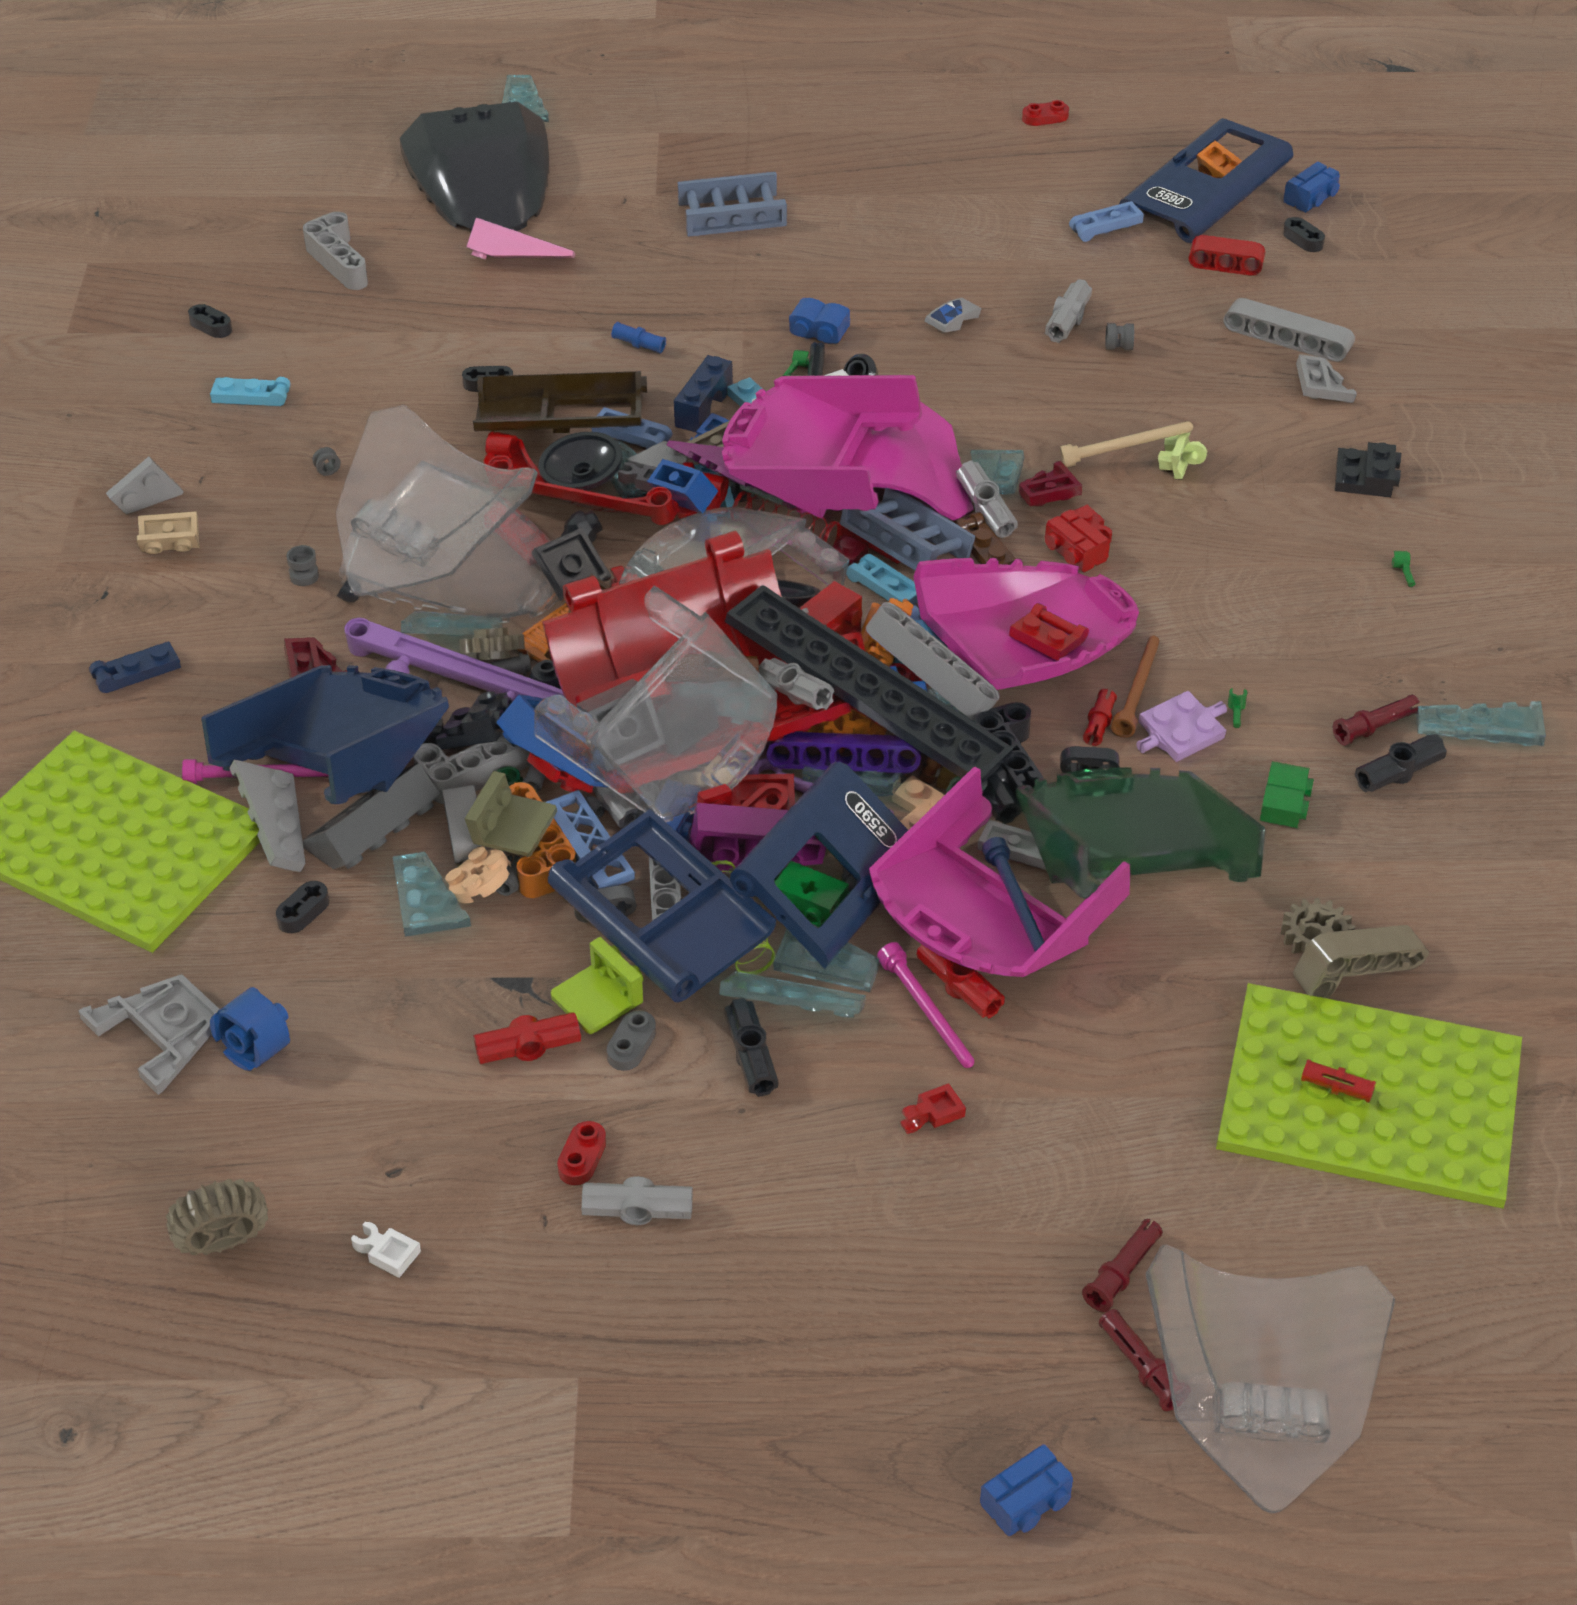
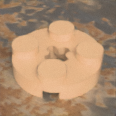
M484 846L477 847L469 853V859L446 875L445 880L449 884V890L458 902L472 903L474 901L471 897L481 894L485 898L503 885L510 874L506 868L507 866L511 867V862L503 851L497 849L486 850Z

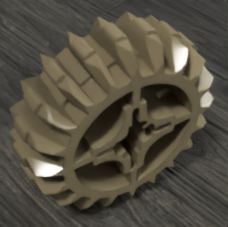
M227 1179L220 1183L214 1181L211 1185H201V1188L195 1191L189 1190L187 1196L179 1197L176 1199V1204L169 1207V1213L166 1215V1226L170 1240L173 1241L175 1248L180 1249L181 1253L190 1252L191 1255H198L199 1253L208 1255L211 1252L218 1251L221 1253L222 1250L233 1249L238 1244H245L248 1238L256 1237L258 1231L265 1227V1222L268 1220L267 1203L260 1187H256L254 1182H245L244 1179H238L234 1182L231 1179Z

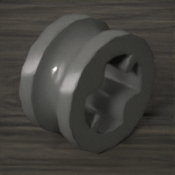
M330 447L320 448L314 453L312 458L317 471L323 476L334 474L341 465L336 452Z

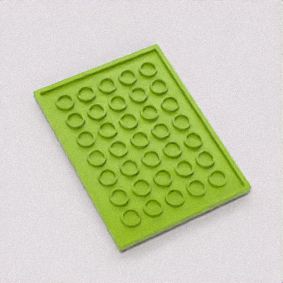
M74 730L0 798V881L153 953L260 843L257 835L259 827L254 821H251L248 814L249 808Z
M1248 983L1216 1149L1503 1209L1507 1196L1522 1037ZM1309 1059L1337 1070L1339 1067L1346 1068L1347 1073L1370 1081H1376L1370 1103L1340 1092L1338 1095L1331 1093V1089L1307 1081H1301L1307 1060Z

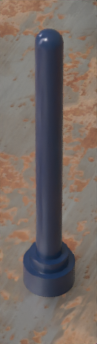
M1002 837L990 838L982 846L984 857L989 864L997 867L1030 943L1036 952L1045 941L1008 862L1011 853L1008 844Z

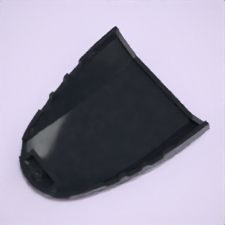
M515 101L492 105L480 104L476 107H456L452 110L422 113L399 138L403 159L412 179L415 178L417 181L418 189L424 191L427 201L433 202L437 212L453 227L457 228L459 225L469 228L471 233L475 219L479 218L514 231H519L527 227V220L533 215L538 217L545 200L546 187H548L549 147L544 120L520 102Z

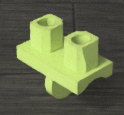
M1191 432L1165 438V451H1160L1159 469L1173 470L1174 479H1183L1188 463L1201 464L1207 457V449L1201 442H1190L1189 435Z

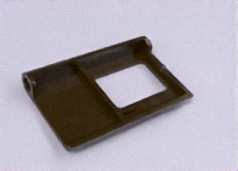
M641 371L478 376V408L476 419L473 420L474 432L553 429L554 434L570 433L571 428L642 426V393H647V376H641ZM631 403V412L628 416L554 418L556 405Z

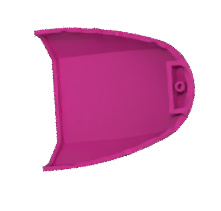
M972 558L920 561L913 576L921 619L947 645L949 650L993 685L996 690L1040 682L1078 669L1116 647L1134 631L1137 625L1138 607L1133 598L1121 586L1101 574L1097 577H1088L1078 573L1079 566L1040 561L1036 567L1023 566L1021 559H1015L1011 565L998 564L996 558H990L986 564H974ZM1036 603L1046 606L1047 611L1077 626L1081 624L1089 628L1086 640L1065 657L1060 658L1059 661L1009 636L1010 626L1031 612Z

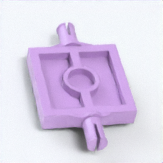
M1189 691L1175 696L1140 713L1138 722L1148 732L1149 737L1137 741V748L1141 750V753H1145L1154 747H1159L1166 751L1175 762H1178L1225 738L1226 729L1215 717L1226 713L1227 707L1222 701L1210 707H1205Z

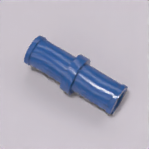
M616 322L613 326L611 336L614 339L631 343L635 348L643 347L659 354L665 349L666 337L648 333L642 327L636 329L620 322Z

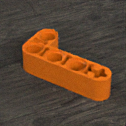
M518 782L509 786L512 795L542 802L530 784ZM554 818L532 856H524L517 862L519 891L527 898H537L555 891L548 883L550 868L556 862L569 859L576 863L575 850Z

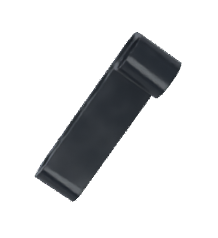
M1012 702L980 712L976 716L975 723L1013 747L1011 756L1002 766L1007 772L1010 789L1021 805V812L1031 814L1040 811L1043 806L1045 780L1021 745L1022 742L1029 738L1031 709L1024 703Z

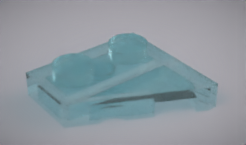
M971 450V460L978 462L990 481L998 485L999 494H1015L1025 460L1024 450Z

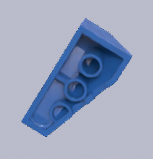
M519 694L497 720L496 723L504 731L503 736L510 743L522 747L590 786L608 788L611 784L597 759L585 753L584 749L588 745L584 739L577 738L572 733L576 728L575 725L554 700Z

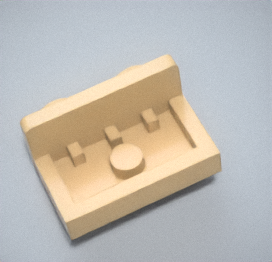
M196 511L138 516L139 535H137V543L141 552L158 554L162 550L186 552L192 548H199V526Z

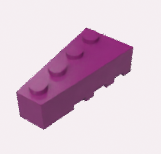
M697 803L689 843L711 863L726 860L732 862L737 867L788 810ZM813 835L791 861L803 866L823 864L826 847ZM728 864L715 865L720 871H730V868H733Z

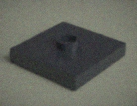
M583 528L536 547L531 552L561 602L565 601L563 594V585L587 578L591 573L603 582L609 581L612 577Z

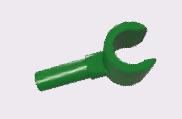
M795 350L792 363L782 376H791L798 366L807 368L809 365V351Z
M1394 551L1392 568H1402L1408 586H1415V581L1410 571V552Z
M1233 688L1229 690L1227 705L1233 711L1234 728H1240L1241 712L1246 707L1248 694L1246 689L1243 690V695L1234 694Z

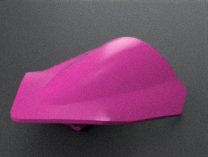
M920 402L922 416L911 430L900 431L898 427H887L881 431H874L869 427L849 466L868 467L873 487L889 488L911 494L928 503L939 514L953 521L970 514L974 510L971 498L956 475V471L961 468L962 464L952 425L939 414ZM786 502L793 509L798 508L801 514L807 512L795 505Z

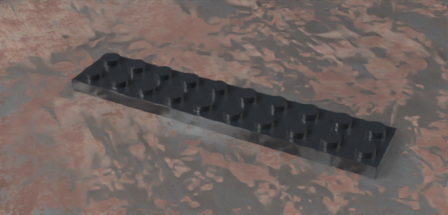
M760 586L727 612L725 618L727 624L786 663H796L805 673L830 684L834 689L833 694L960 778H963L973 767H977L981 770L982 784L1011 756L1013 747L766 586Z

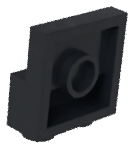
M1368 442L1366 451L1354 448H1338L1334 491L1391 498L1393 486L1399 487L1401 470L1396 469L1400 468L1402 453L1396 452V445Z
M493 691L485 692L477 697L471 708L463 707L455 710L436 737L438 747L444 750L497 741L503 730L496 722L513 702L512 698L508 697L507 692L499 694Z

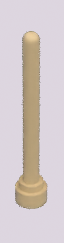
M1186 421L1079 448L1077 445L1060 446L1062 462L1067 468L1076 466V462H1081V458L1189 433L1193 430V424Z

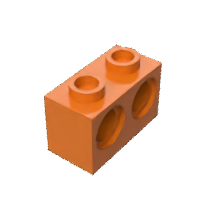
M1217 141L1212 142L1197 154L1199 172L1215 178H1223L1242 162L1241 159Z

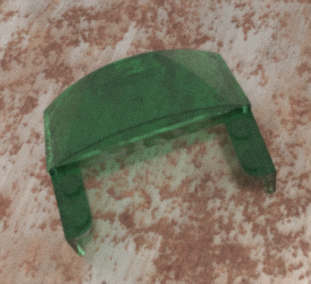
M1131 767L1088 769L1057 774V781L1047 783V780L1044 778L1035 780V787L1031 789L1025 785L1017 788V798L1051 883H1065L1079 897L1085 899L1101 885L1097 879L1108 878L1124 861L1130 864V875L1214 866L1216 869L1225 870L1228 873V879L1234 882H1246L1248 878L1261 877L1266 829L1191 771L1179 770L1178 777L1160 775L1161 768H1150L1149 774H1132Z

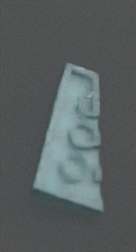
M1532 701L1529 707H1517L1516 702L1503 703L1502 708H1488L1485 703L1473 704L1469 709H1461L1458 705L1418 706L1416 715L1418 734H1437L1438 736L1457 737L1462 740H1488L1493 743H1518L1524 746H1544L1546 738L1541 701Z
M734 971L721 981L719 995L766 1001L777 1005L801 1006L802 1009L809 1011L831 1010L837 1016L848 1018L854 1017V1014H860L864 1009L866 995Z

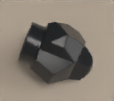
M579 510L573 513L565 522L564 532L561 536L583 528L592 543L596 540L597 533L603 530V527L593 510L587 513Z

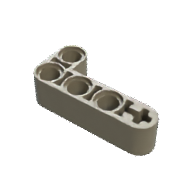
M1408 925L1326 932L1310 941L1297 963L1293 975L1307 995L1329 998L1335 992L1343 977L1415 969L1425 962L1429 951Z

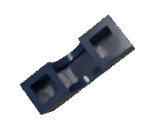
M706 356L674 399L675 427L696 432L711 414L712 400L723 402L728 395L727 387L733 384L732 361L718 356Z

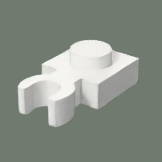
M364 1222L362 1224L364 1234L369 1236L368 1238L360 1239L355 1235L351 1237L352 1246L357 1252L368 1253L371 1264L398 1278L421 1252L419 1242L392 1228H389L382 1235L378 1232L376 1225L371 1222Z

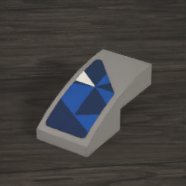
M957 298L933 310L926 316L924 322L942 332L960 330L963 320L979 318L982 308L964 298Z

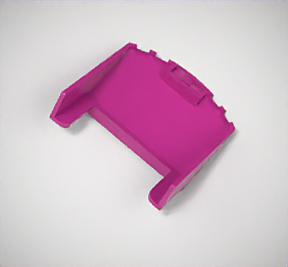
M914 375L781 376L774 380L775 386L768 391L762 388L755 393L757 399L751 404L745 402L729 421L722 439V456L729 474L822 518L827 509L834 511L842 509H859L861 511L876 509L879 501L877 494L873 491L869 468L866 466L849 465L869 427L874 431H881L887 427H898L900 431L911 430L914 428V424L920 420L922 409Z
M973 767L869 868V872L877 895L888 913L911 937L923 946L954 963L974 970L1003 976L1025 977L1089 944L1088 937L1130 894V864L1125 861L1122 862L1067 918L1061 916L1021 889L1045 941L1035 952L1001 876L959 849L983 825L987 824L992 814L991 803L982 796L981 770Z

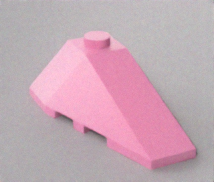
M479 218L475 219L467 244V248L473 250L471 255L486 260L487 255L493 258H574L576 254L572 250Z

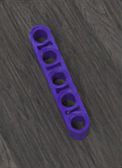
M793 732L784 735L779 740L770 741L766 755L771 765L784 769L826 770L832 763L841 762L848 765L853 771L909 773L916 770L920 765L922 752L897 735ZM783 745L789 749L790 753L780 754L776 751L775 747ZM810 746L817 747L821 754L811 755L807 752L806 748ZM842 747L851 750L852 755L848 757L842 756L838 753L837 749ZM879 749L883 752L884 756L875 758L868 751ZM902 750H911L915 757L906 759L901 756L900 752Z

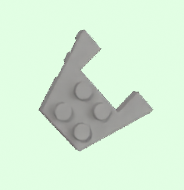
M182 974L140 988L141 993L123 999L119 995L108 999L107 1005L93 1010L90 1005L78 1011L81 1020L98 1037L123 1020L130 1018L164 1051L138 1068L140 1078L158 1095L166 1089L212 1035L210 1019L220 1010Z

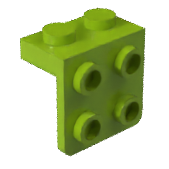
M601 937L589 943L591 966L551 990V999L566 1014L576 1013L579 1026L588 1034L599 1031L643 1003L642 982L644 978L637 966L630 965L614 945L610 946Z

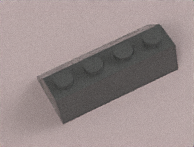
M420 763L403 769L387 792L372 788V790L302 840L303 848L332 869L344 865L349 869L363 860L361 853L369 848L373 851L387 842L385 836L392 830L394 833H398L411 823L408 818L416 813L420 816L434 806L431 801L438 797L440 793Z

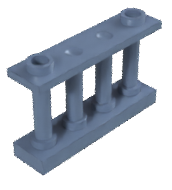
M776 172L678 182L679 206L689 205L690 209L686 210V232L688 237L787 226L785 199L774 200L773 196H777ZM763 197L764 199L761 202H749V198ZM738 200L739 204L725 205L724 201ZM714 202L715 207L700 208L699 204Z
M889 488L885 489L882 503H879L875 510L843 509L840 524L914 570H916L920 561L936 560L937 556L948 552L957 558H969L975 540V535L905 493Z

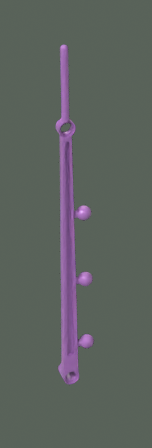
M365 618L349 620L344 627L351 654L366 656L373 652L394 659L386 666V669L409 674L408 666L412 665L487 691H493L496 694L507 692L508 697H511L513 701L519 694L551 699L555 701L570 719H573L562 689L381 626ZM739 752L729 754L722 760H711L705 763L708 765L721 763L731 766L734 774H760L761 771L766 769L773 770L776 774H786L782 772V768L771 765L767 758L759 760ZM794 776L795 790L805 793L813 784Z

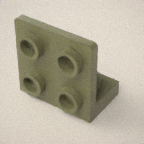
M493 771L464 819L473 844L531 857L558 810L554 804L512 795L505 773Z

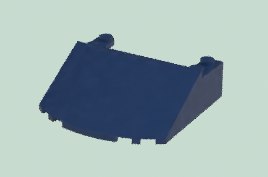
M331 665L315 667L204 715L201 721L209 764L222 767L225 771H230L229 768L234 760H258L269 756L328 774L330 786L324 790L325 799L330 804L337 805L346 803L350 797L358 793L368 792L372 788L387 792L447 711L449 703L446 696L442 697L441 689L438 687L430 689L429 681L408 673L378 667L372 668L371 673L359 672L358 666L348 665L347 672H332Z

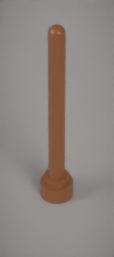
M1155 635L1148 638L1123 710L1114 715L1111 730L1119 737L1128 738L1133 736L1138 725L1135 711L1160 643L1159 638Z

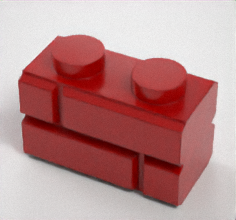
M1070 509L1062 513L1060 517L1056 516L1047 521L1045 543L1050 550H1056L1062 555L1068 564L1079 566V570L1085 573L1094 568V565L1098 566L1107 561L1110 540Z

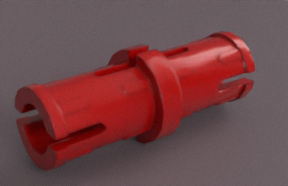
M1101 689L1097 694L1095 706L1088 713L1087 719L1089 723L1083 734V740L1086 744H1089L1092 735L1094 740L1091 746H1098L1103 741L1105 729L1111 724L1113 718L1111 712L1117 700V695L1112 690L1108 699H1106L1108 689Z
M1309 1059L1305 1064L1301 1081H1307L1331 1089L1332 1094L1338 1095L1340 1092L1365 1100L1368 1103L1372 1099L1376 1086V1081H1370L1347 1073L1346 1068L1339 1067L1337 1070Z

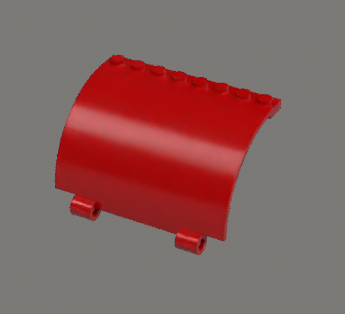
M731 531L706 539L705 550L707 557L605 590H601L595 576L563 585L564 598L571 612L542 621L551 659L565 700L576 726L594 758L596 756L575 701L576 696L585 690L650 668H659L663 676L664 654L700 655L705 650L715 649L723 655L757 656L759 665L765 659L771 660L773 658L786 663L725 622L727 612L762 585L781 596L772 554L769 549L743 557L744 545L737 531ZM759 679L757 684L721 683L714 689L703 688L698 683L665 682L671 695V699L668 702L674 698L684 701H697L706 697L714 700L718 728L676 757L666 753L665 744L611 769H608L600 762L598 763L607 777L621 792L625 790L631 791L639 788L642 784L654 780H664L669 775L682 770H693L698 765L711 760H722L727 755L740 750H751L756 745L766 741L782 739L784 735L795 731H806L813 725L824 721H835L840 716L851 713L850 704L833 694V702L827 709L815 710L805 704H794L787 695L764 685Z

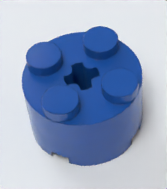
M250 987L218 1010L210 1019V1029L216 1042L220 1039L227 1047L223 1051L224 1055L243 1070L251 1071L254 1067L261 1066L290 1043L289 1030L285 1022L289 1018L286 1009L280 1003L273 1004L254 987Z

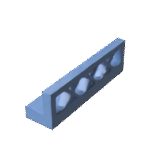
M579 790L546 802L556 805L558 811L554 819L573 846L576 853V862L591 852L593 844L599 845L610 838V835ZM574 803H577L579 806L577 814L566 812L562 809ZM579 824L593 827L591 834L578 832L576 829ZM621 854L608 864V866L620 868L622 870L621 873L608 877L604 872L607 867L606 865L587 881L596 889L619 886L634 880L635 872Z

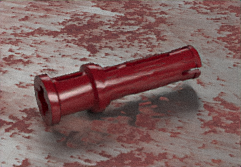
M1412 694L1370 712L1360 710L1348 719L1339 718L1333 722L1334 736L1343 746L1351 744L1353 739L1358 737L1372 736L1379 727L1419 713L1421 706L1414 708L1412 706L1419 704L1420 701Z
M1144 1219L1112 1261L1103 1263L1098 1270L1099 1275L1092 1283L1085 1285L1082 1289V1295L1089 1306L1100 1312H1107L1112 1308L1113 1299L1118 1292L1124 1291L1129 1286L1132 1271L1162 1236V1228L1156 1221L1153 1220L1147 1229L1151 1221L1150 1219Z
M1111 1309L1103 1314L1099 1319L1098 1325L1104 1329L1120 1351L1138 1370L1139 1382L1144 1388H1150L1157 1396L1162 1410L1171 1411L1180 1406L1190 1393L1189 1387L1185 1383H1179L1169 1371L1170 1365L1165 1359L1154 1356L1141 1338L1123 1319L1118 1310Z

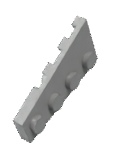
M234 760L229 769L232 776L237 777L240 782L238 786L239 793L242 798H246L250 806L248 814L251 821H254L259 827L257 835L270 866L301 872L306 863L294 775L282 770Z

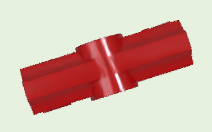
M922 944L917 949V958L945 983L947 994L953 998L963 999L982 1018L987 1017L990 1019L1004 1005L1005 996L977 970L954 963Z
M572 1012L541 1020L531 1015H522L512 1020L509 1027L475 1034L473 1038L478 1061L480 1064L515 1056L522 1061H533L543 1056L546 1049L580 1042L581 1033L576 1013Z

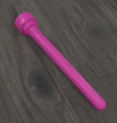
M183 759L182 779L193 784H197L198 781H204V778H237L232 776L231 771H225L222 767L204 765L203 762H198L197 759ZM295 764L259 765L292 773L294 777H329L328 774Z
M891 942L882 947L877 954V960L882 967L891 973H896L964 1068L973 1067L975 1063L973 1056L907 967V955L900 944Z

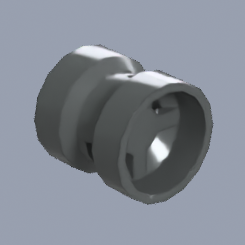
M1107 323L1105 335L1106 350H1114L1117 347H1122L1124 350H1133L1134 324L1126 323L1124 326H1117L1115 323Z
M307 545L291 548L286 554L287 563L290 567L289 575L291 582L298 586H308L315 583L319 578L315 550Z

